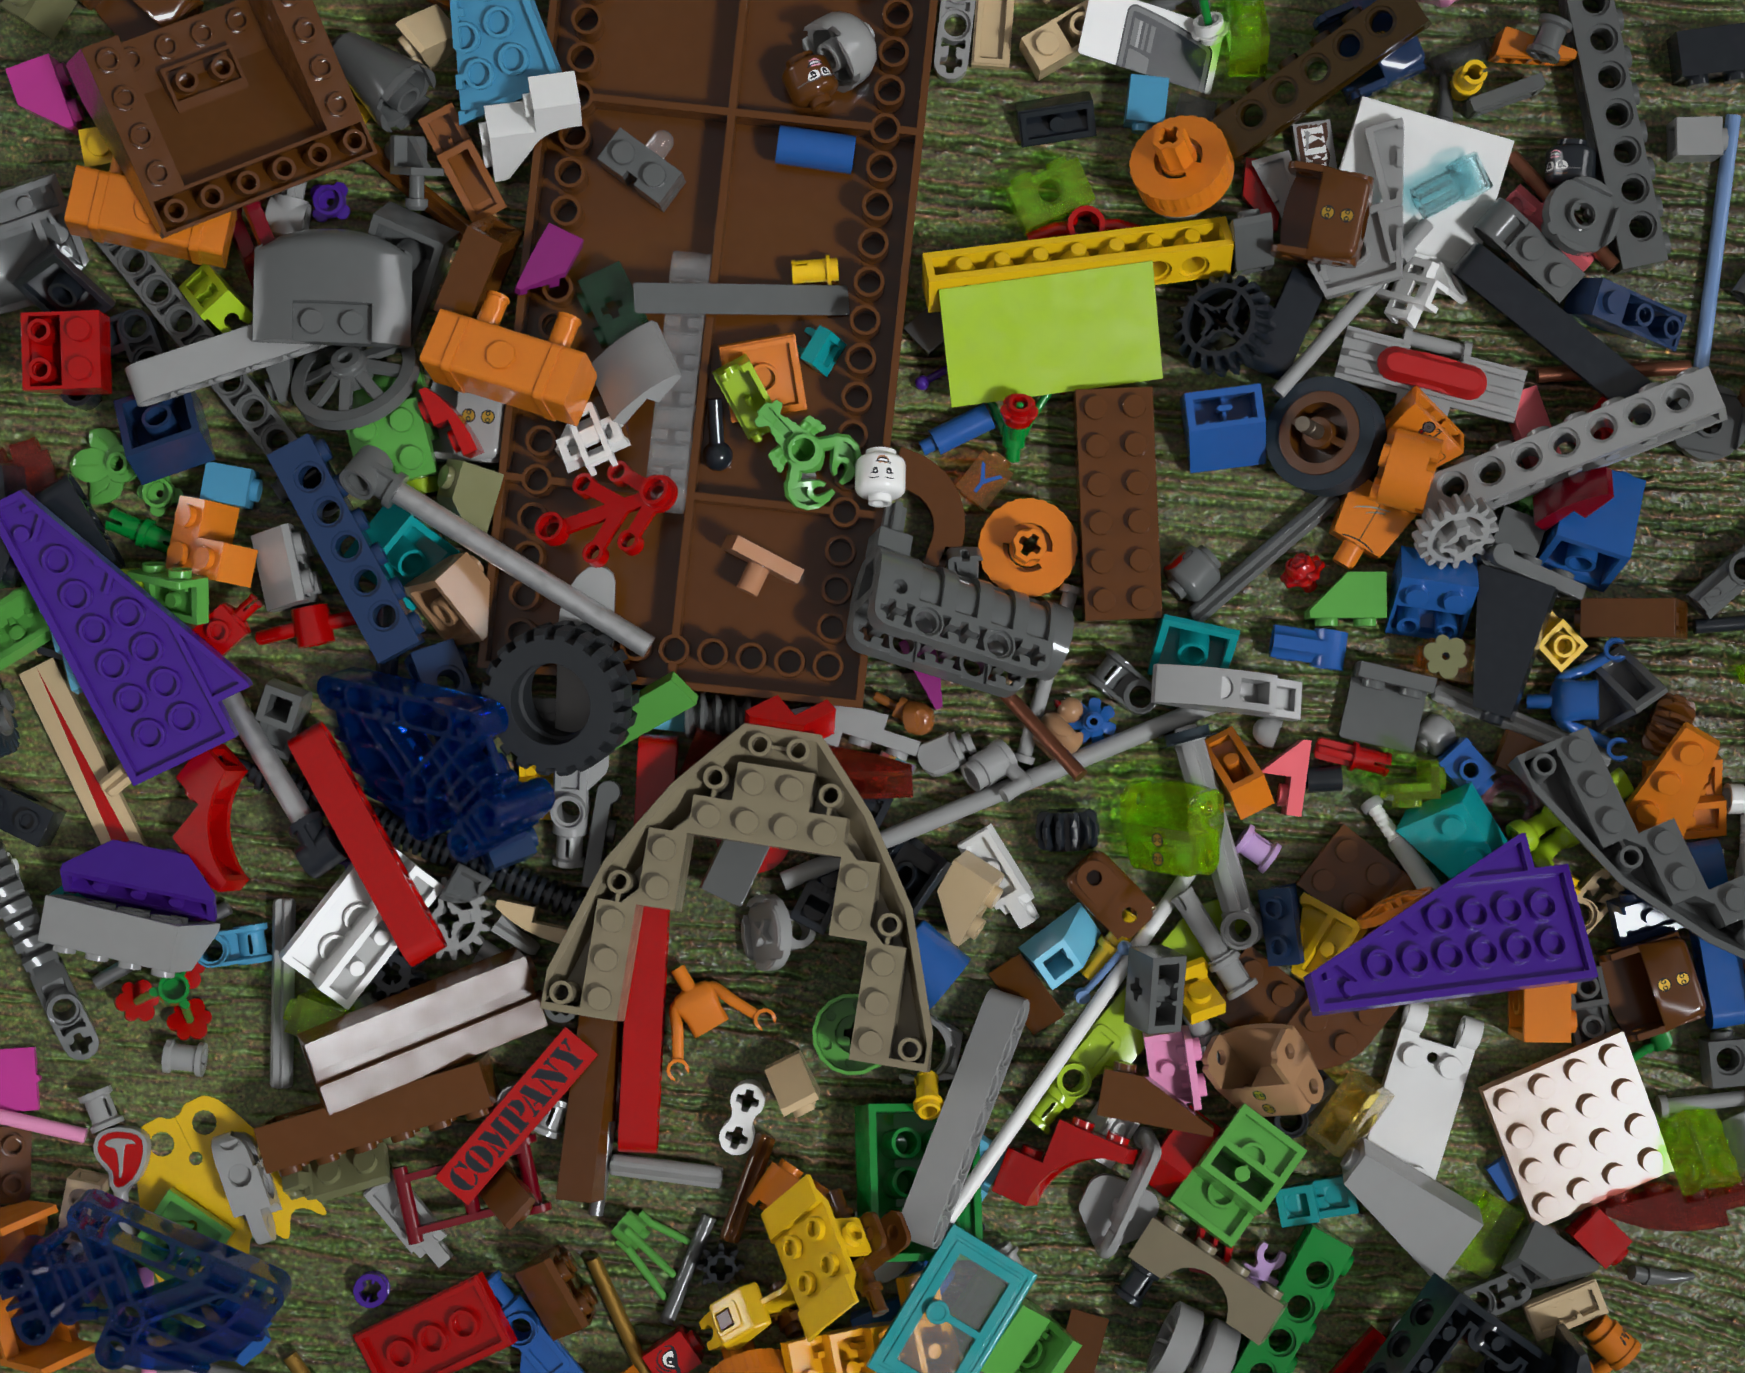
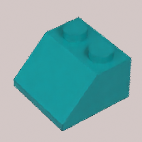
M393 504L389 509L383 506L369 523L370 528L366 530L372 543L378 541L384 549L389 560L384 566L390 577L397 576L403 587L448 556L461 553L426 523L396 504ZM357 540L344 553L346 558H352L357 554L359 549ZM366 571L362 574L377 586V577L374 572ZM408 595L403 598L406 607L414 611L417 606Z

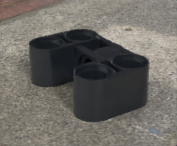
M129 309L110 317L111 359L125 354L128 356L130 364H133L152 355H159L170 351L160 324L148 313L139 309ZM144 319L147 325L145 333L140 337L134 338L132 335L133 324L138 320ZM60 394L62 400L68 405L85 411L96 408L103 398V394L87 395L84 399L77 401L74 395Z

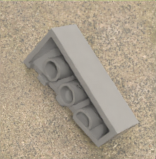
M70 894L46 895L38 941L52 944V951L58 953L76 954L77 950L85 952V959L108 962L110 958L118 960L117 966L120 968L141 970L143 966L151 968V975L174 978L175 972L192 971L218 934L220 924L208 921L205 923L188 924L187 917L151 914L150 916L151 910L120 906L115 910L116 903Z

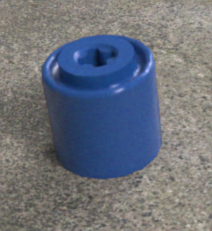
M921 920L916 925V932L930 1010L954 983L971 959L929 923Z

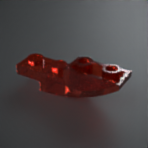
M1745 1177L1726 1179L1722 1181V1187L1708 1190L1707 1186L1690 1188L1684 1191L1685 1196L1683 1197L1681 1190L1671 1184L1667 1185L1666 1181H1656L1644 1185V1191L1630 1194L1627 1190L1615 1196H1607V1200L1597 1203V1207L1608 1217L1642 1228L1662 1231L1709 1230L1729 1226L1726 1210L1745 1206Z

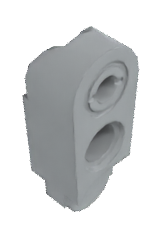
M234 1131L213 1137L211 1141L212 1154L233 1217H244L257 1244L262 1245L276 1240V1228L272 1213L282 1210V1206L271 1173H266L261 1153L254 1137L245 1132Z

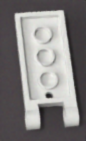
M1422 1002L1406 1004L1404 1006L1400 1025L1365 1139L1433 1180H1436L1471 1062L1483 1035L1484 1021L1464 1015L1458 1025L1453 1047L1419 1037L1428 1017L1429 1004ZM1435 1052L1437 1054L1436 1061L1428 1062L1427 1055Z

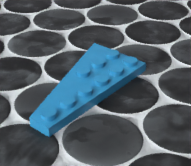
M450 0L453 48L456 50L458 75H455L456 90H459L461 111H458L459 125H467L485 117L484 106L522 101V94L529 93L528 77L562 72L534 0Z

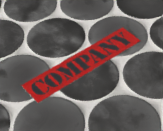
M565 1027L435 1178L465 1204L469 1205L598 1054Z

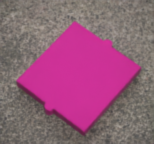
M36 1046L0 1049V1109L13 1112L39 1110L38 1082L41 1081L42 1076L38 1074Z

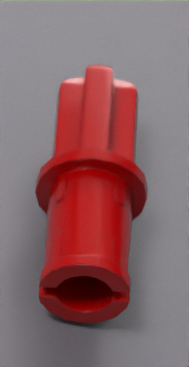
M1319 737L1314 745L1313 756L1316 759L1346 766L1348 771H1353L1355 768L1386 777L1390 770L1385 768V766H1391V753L1361 747L1360 743L1356 741L1349 744Z

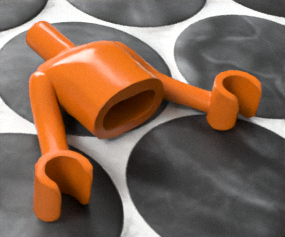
M685 965L678 967L671 972L681 992L674 998L673 1003L669 1007L672 1060L666 1066L667 1076L675 1081L670 1068L677 1062L682 1063L689 1074V1066L684 1060V1029L682 1019L688 1025L695 1039L729 1019L719 998L732 1008L753 1019L754 1026L761 1031L763 1030L758 1024V1016L763 1012H767L771 1015L772 1021L776 1023L775 1013L768 1008H755L717 981L704 980L695 983Z

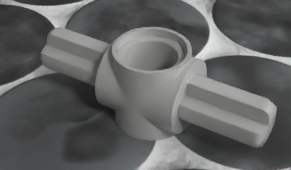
M307 182L282 191L281 194H275L274 197L269 199L265 217L275 239L288 233L309 230L311 205L308 201L304 200Z

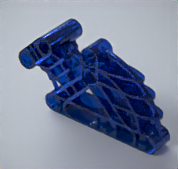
M356 666L319 678L317 683L318 696L326 707L335 710L339 727L333 730L334 738L345 743L351 756L346 761L354 773L360 774L367 783L363 785L365 795L382 802L394 814L403 819L410 835L416 840L424 841L451 830L447 836V845L451 855L459 862H468L525 838L533 829L532 826L539 823L538 819L543 818L552 809L555 795L551 784L542 777H535L523 783L519 782L517 773L513 769L507 768L502 752L498 753L493 737L505 732L509 723L508 713L500 702ZM432 706L442 709L446 716L437 714ZM425 733L441 738L433 746ZM486 745L488 747L491 757H488L482 751Z
M98 1189L87 1190L79 1196L67 1212L66 1219L68 1225L63 1229L58 1228L48 1237L44 1238L38 1235L25 1237L0 1264V1296L2 1300L14 1296L6 1306V1310L9 1312L19 1308L11 1317V1321L21 1341L32 1346L41 1345L49 1339L61 1322L64 1325L70 1326L75 1324L76 1321L98 1320L99 1317H108L95 1348V1357L101 1366L110 1370L120 1369L127 1365L155 1371L188 1370L197 1373H209L211 1368L209 1364L220 1360L237 1361L240 1349L251 1341H263L265 1337L263 1330L277 1311L280 1310L292 1288L291 1277L283 1269ZM88 1208L92 1210L91 1216L87 1214ZM110 1216L111 1219L106 1224L104 1221ZM119 1222L126 1223L164 1240L168 1244L169 1249L161 1248L125 1232L119 1226ZM71 1231H74L78 1234L81 1243L79 1241L72 1242L64 1251L61 1243L68 1238V1234ZM183 1248V1252L180 1255H177L176 1253L179 1251V1249ZM196 1256L201 1257L200 1263L195 1261ZM132 1258L175 1277L144 1288ZM252 1279L256 1280L253 1287L249 1286ZM268 1287L274 1289L273 1295L267 1292ZM101 1288L109 1309L82 1305L84 1302L87 1305L91 1303L99 1294ZM226 1298L239 1305L230 1312L210 1302ZM125 1307H133L138 1311L140 1317L130 1316L126 1312ZM181 1313L207 1326L195 1328L170 1316ZM110 1341H118L123 1345L125 1351L114 1349Z

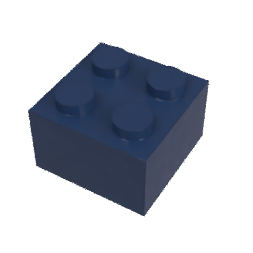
M195 391L145 407L137 406L133 394L113 401L125 457L142 485L216 460L203 405Z

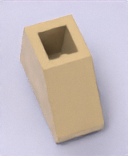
M1088 0L1083 1L1021 38L1019 50L1038 81L1072 62L1080 55L1078 48Z
M437 4L407 16L395 24L402 34L397 40L403 46L405 52L411 59L420 63L424 62L431 71L456 51L453 48L451 20Z
M968 850L953 860L937 890L951 941L958 947L969 938L975 940L986 924V920L982 916L987 907L992 909L1001 897L1003 889L999 885L1005 876L1004 873Z
M800 1049L765 1067V1073L784 1117L793 1113L794 1117L797 1118L816 1108L815 1104L820 1096V1088Z

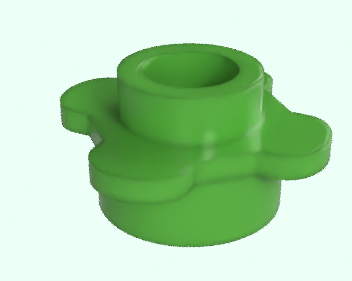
M170 476L144 485L141 484L137 489L138 497L150 506V512L154 516H164L166 509L174 503L178 504L180 495L184 496L183 491L175 488L172 484ZM159 490H162L164 493L162 497L157 496Z

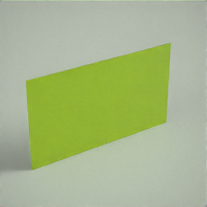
M1153 261L938 289L952 408L1003 401L1010 394H1026L1033 397L1070 392L1077 389H1092L1163 379Z

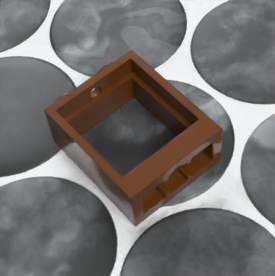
M493 215L468 225L433 310L439 312L442 308L477 319L486 297V292L488 290L500 292L523 238L524 231Z

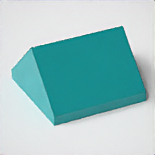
M1163 614V618L1158 619L1147 674L1153 675L1154 664L1229 669L1240 636V630Z

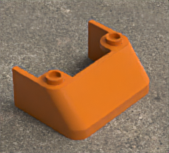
M27 1200L0 1207V1365L28 1373H52L99 1351L97 1343L79 1339L80 1326L77 1318L73 1313H68L66 1310L56 1307L51 1287L35 1293L38 1309L27 1314L21 1308L13 1288L12 1278L23 1273L27 1276L31 1286L48 1280L36 1239L45 1234L48 1216L58 1212L56 1204Z

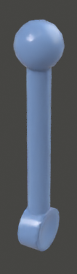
M1123 940L1119 942L1116 953L1084 988L1081 987L1075 990L1074 998L1078 1004L1088 1003L1090 992L1123 955H1129V947H1132L1129 941Z

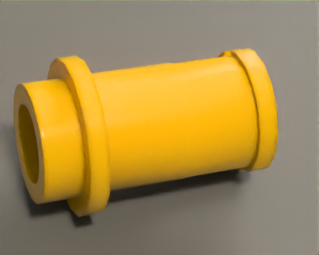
M826 254L825 259L791 260L793 285L827 282L828 285H832L831 281H839L837 258H830L829 254Z
M932 1070L930 1072L919 1071L917 1076H914V1084L916 1086V1098L913 1102L914 1111L924 1120H933L939 1117L944 1104L943 1098L939 1095V1077Z

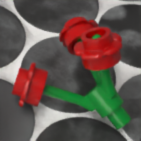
M1010 394L1004 398V405H1001L1000 409L996 402L987 403L997 423L1000 435H1003L1002 446L1006 448L1005 461L1011 463L1020 461L1021 449L1025 447L1026 436H1028L1033 423L1052 394L1041 395L1037 402L1026 394Z

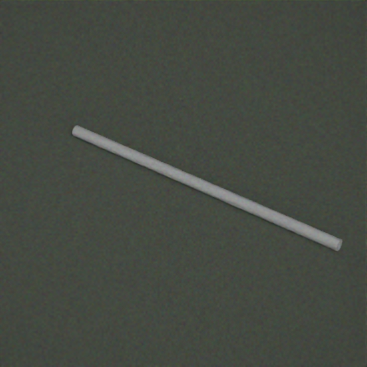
M1180 707L1080 748L1072 755L1083 767H1087L1215 713ZM1056 759L1029 769L1025 772L1031 777L1032 785L1026 791L1068 775V773ZM1007 778L989 788H983L980 791L879 831L886 848H891L1004 801L999 794V790L1012 782V780ZM818 856L780 872V876L786 890H789L839 869L841 859Z

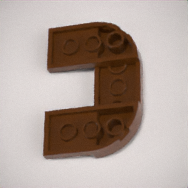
M1342 823L1295 881L1296 885L1310 896L1354 920L1374 907L1376 903L1389 896L1406 890H1417L1405 871ZM1375 926V927H1372V928H1367L1368 930H1367L1366 934L1364 935V937H1365L1368 933H1370L1372 930L1378 928L1379 926ZM1252 946L1241 950L1239 960L1249 976L1256 978L1258 984L1230 1001L1226 997L1227 990L1219 979L1214 985L1226 1001V1013L1218 1015L1219 1019L1231 1028L1262 1023L1294 1026L1308 1045L1318 1070L1341 1065L1360 1054L1373 1041L1399 1007L1391 1006L1312 1016L1306 989L1279 967L1268 966V959Z

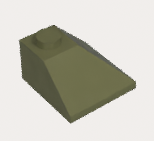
M448 458L446 465L441 468L438 475V504L487 533L504 474L465 461ZM444 535L445 540L455 542L451 538Z

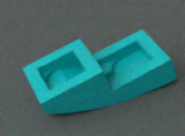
M1343 1174L1283 1186L1275 1196L1282 1228L1317 1223L1324 1218L1360 1212L1358 1199L1344 1185Z

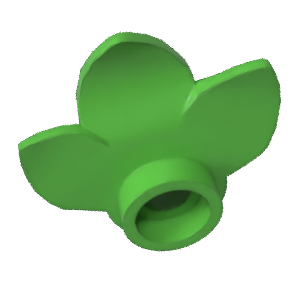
M97 428L89 431V444L91 448L83 449L76 453L70 461L69 470L77 479L90 483V503L102 505L119 498L124 484L135 479L137 475L125 457L123 445L117 434L106 428ZM120 457L124 462L121 470H119L118 466Z

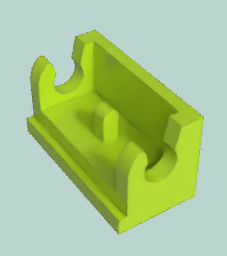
M203 264L178 287L197 314L204 321L207 319L211 321L222 333L232 331L229 325L224 323L225 317L230 313L237 314V317L247 324L253 320V313L234 288L210 265Z
M744 354L712 371V374L748 440L752 438L757 443L762 441L764 434L771 431L768 426H756L754 420L758 417L757 411L766 402L772 403L749 358Z

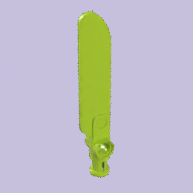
M1217 898L1202 903L1220 932L1223 921L1221 914L1223 913ZM1183 917L1159 944L1186 955V962L1200 957H1204L1207 962L1210 961ZM1236 920L1234 926L1237 934L1247 925L1248 922L1246 920ZM1126 985L1093 1023L1029 1115L1028 1119L1046 1134L1051 1131L1049 1126L1064 1108L1069 1110L1078 1098L1088 1093L1093 1079L1097 1075L1104 1074L1106 1065L1113 1067L1114 1061L1132 1063L1145 1048L1143 1032L1124 1022ZM1076 1069L1080 1074L1078 1084L1070 1089L1065 1088L1062 1083L1064 1074L1068 1070Z

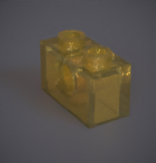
M1350 1070L1307 1131V1134L1336 1157H1344L1350 1147L1356 1148L1362 1138H1366L1395 1095L1366 1072Z

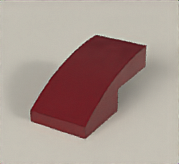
M1605 466L1584 471L1554 483L1533 496L1534 524L1546 532L1573 511L1584 518L1588 517L1614 498L1612 470Z

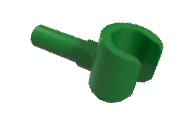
M1670 1031L1651 1037V1042L1633 1051L1634 1061L1654 1051L1658 1052L1670 1048L1673 1042Z

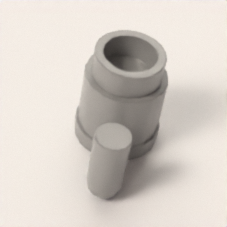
M998 738L969 757L968 762L961 766L963 778L975 791H980L984 787L989 788L1008 776L1012 782L999 790L1001 798L1007 803L1032 785L1031 777L1018 766L1017 759L1011 748Z

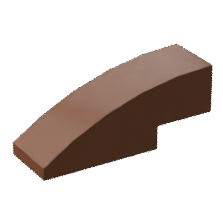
M452 100L419 116L418 122L472 223L507 208L465 125H459L458 112Z

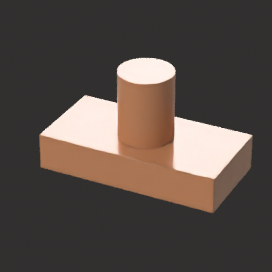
M727 535L721 546L722 550L747 562L736 588L754 597L758 596L768 573L786 583L798 584L804 572V569L739 535Z

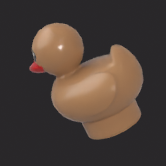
M1065 697L1062 700L1055 699L1054 705L1057 708V713H1046L1040 720L1067 750L1073 754L1082 745L1084 735L1082 732H1075L1068 723H1074L1081 718L1083 705L1074 697ZM1034 736L1032 739L1035 742L1036 746L1048 758H1050L1051 760H1055V758L1045 749V747Z

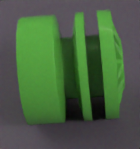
M842 994L828 1001L817 1013L812 1028L813 1046L820 1060L831 1070L845 1075H861L882 1066L849 1060L852 1037L847 1036L846 1031L847 1029L854 1028L859 994Z

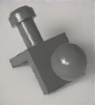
M390 135V139L384 146V154L390 160V174L409 175V198H405V207L408 210L424 211L428 207V199H424L425 176H444V168H430L427 162V137Z

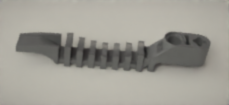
M0 839V920H4V928L8 936L12 935L13 946L17 954L21 953L22 965L26 973L29 972L35 991L64 1051L75 1060L89 1059L96 1053L99 1046L95 1025L68 974L62 957H59L58 952L52 951V944L38 941L41 924L40 913L36 906L33 907L32 898L28 890L24 889L23 880L19 872L16 873L14 862L11 856L7 855L6 846L3 840ZM60 999L73 1001L72 1007L67 1011L59 1012L53 1009L55 1002ZM81 1033L86 1040L79 1043L77 1039H74V1035Z

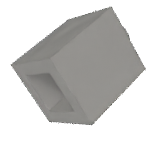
M1723 116L1676 117L1666 125L1667 163L1713 162L1724 155L1723 151H1726L1728 147L1729 135L1727 128H1723Z

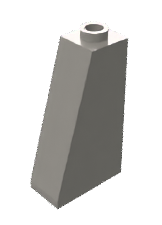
M1362 1138L1356 1148L1350 1147L1342 1158L1341 1167L1344 1185L1430 1277L1436 1273L1444 1278L1484 1226L1480 1207L1365 1138Z

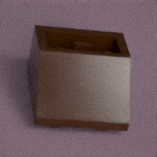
M559 1244L523 1264L514 1274L553 1341L589 1326L597 1311L594 1305L598 1304L596 1295L589 1284L582 1285L575 1272L579 1268L574 1257L568 1250L563 1252Z

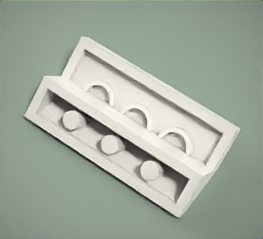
M396 849L425 904L429 908L444 889V886ZM351 862L278 956L311 980L321 992L349 1010L398 946Z

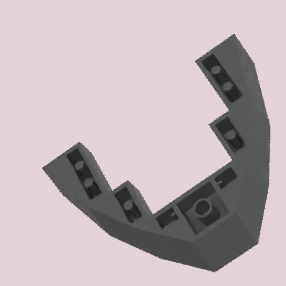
M1588 727L1520 754L1508 764V767L1620 885L1706 942L1745 960V875L1708 890L1674 818L1638 833Z

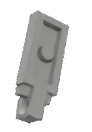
M391 1169L392 1181L369 1188L363 1193V1196L411 1253L415 1252L419 1258L427 1253L437 1267L440 1268L454 1256L442 1241L447 1236V1233L444 1229L423 1234V1242L409 1245ZM413 1191L420 1225L437 1221V1218Z

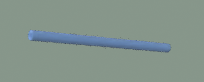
M1736 114L1725 115L1724 128L1728 130L1729 140L1726 151H1723L1724 155L1720 157L1693 363V367H1699V369L1709 366L1741 121V116Z

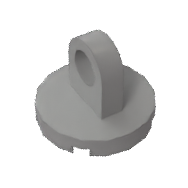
M775 894L755 895L746 905L750 909L748 915H743L741 939L746 956L749 960L756 962L754 967L757 970H779L785 965L790 951L809 946L816 936L815 931L798 923L802 934L799 940L793 938L791 922L794 920L790 919L792 911H788L783 900Z

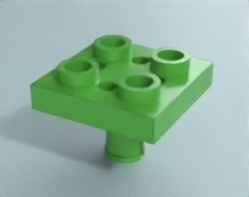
M172 1187L161 1200L126 1254L190 1297L236 1230ZM190 1220L196 1221V1223H197V1229H196V1230H191L192 1228L195 1227V1225H194V1223H188ZM195 1247H200L202 1249V1256L197 1257L200 1254L199 1250H196L193 1253Z

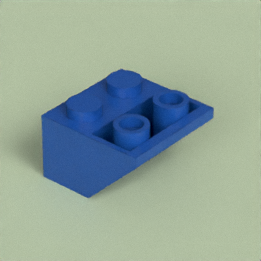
M1261 383L1184 393L1179 398L1189 474L1266 464V418Z
M1401 546L1392 574L1385 633L1432 640L1444 634L1449 639H1462L1479 589L1476 557H1473V562L1470 564L1466 560L1460 561L1458 568L1455 569L1451 563H1447L1443 569H1439L1436 563L1430 566L1427 565L1424 558L1419 556L1416 548Z

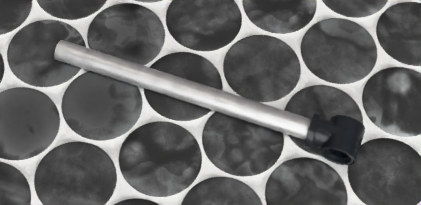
M185 623L190 629H194L197 626ZM238 692L222 700L238 730L241 740L292 824L287 829V832L291 838H296L299 843L295 847V855L298 862L308 875L317 879L347 859L348 855L333 827L329 825L325 827L323 823L325 818L321 811H311L259 722L255 720V716L241 692Z

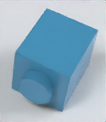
M1131 74L1127 87L1123 127L1132 128V133L1143 135L1155 124L1165 120L1169 78Z
M207 462L199 499L253 510L254 502L260 501L263 490V481L259 479L260 472L249 468Z

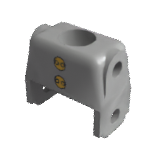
M424 368V375L427 378L432 379L426 371V369ZM433 381L430 390L443 397L463 416L485 452L471 459L463 456L462 451L456 453L447 434L448 431L452 430L451 426L443 429L438 428L440 439L432 441L437 463H447L449 458L471 464L499 465L506 404L467 392L461 393L451 387Z

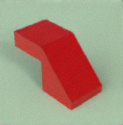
M779 695L745 710V723L820 734L823 738L834 734L836 709L828 699L794 715Z
M1197 1110L1195 1111L1213 1124V1137L1168 1129L1160 1145L1162 1149L1161 1158L1149 1181V1185L1166 1198L1188 1177L1221 1129Z

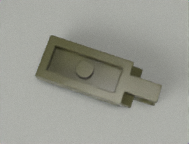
M381 1142L377 1144V1148L360 1154H355L354 1150L340 1155V1159L319 1166L316 1161H313L311 1164L303 1166V1171L283 1176L282 1187L283 1192L291 1200L305 1196L307 1200L317 1199L319 1202L389 1183L392 1180L388 1146Z

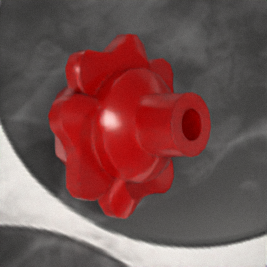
M1304 553L1296 554L1285 563V572L1280 576V580L1285 584L1286 588L1298 586L1302 587L1305 593L1313 592L1318 586L1316 580L1319 579L1320 571L1325 567V563L1320 561L1318 555L1310 557V555Z

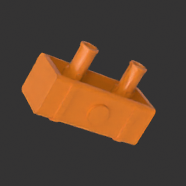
M112 156L109 172L76 165L64 221L71 235L93 239L94 242H107L189 260L198 265L207 264L226 268L237 219V210L161 239L116 159Z
M494 290L486 292V297L477 319L442 308L439 310L420 355V362L435 383L451 387L461 393H471L544 416L547 420L554 422L557 420L578 426L597 380V373L587 354L571 348L577 330L582 323L579 318L566 312H558L549 339L546 341L500 327L499 325L507 306L510 304V300L506 295Z

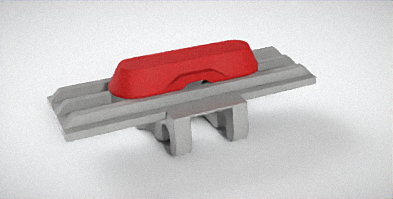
M1348 325L1334 377L1395 393L1396 397L1392 403L1391 410L1417 385L1447 417L1449 409L1453 408L1514 424L1528 371L1470 357L1473 343L1469 341L1461 344L1414 332L1413 328L1405 326L1400 339ZM1411 347H1415V348H1419V349L1431 351V352H1434V353H1438V354H1442V355H1446V356L1458 358L1459 361H1456V360H1453V359H1450V358H1447V357H1443V356H1439V355L1427 353V352H1421V351L1410 350V348H1411Z

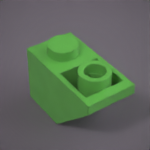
M1387 571L1346 572L1341 574L1304 612V620L1315 619V627L1338 626V619H1353L1354 627L1376 626V619L1387 618Z

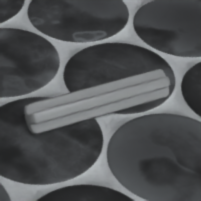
M617 1153L612 1155L609 1166L610 1174L615 1176L716 1189L720 1188L723 1178V1168L719 1166Z

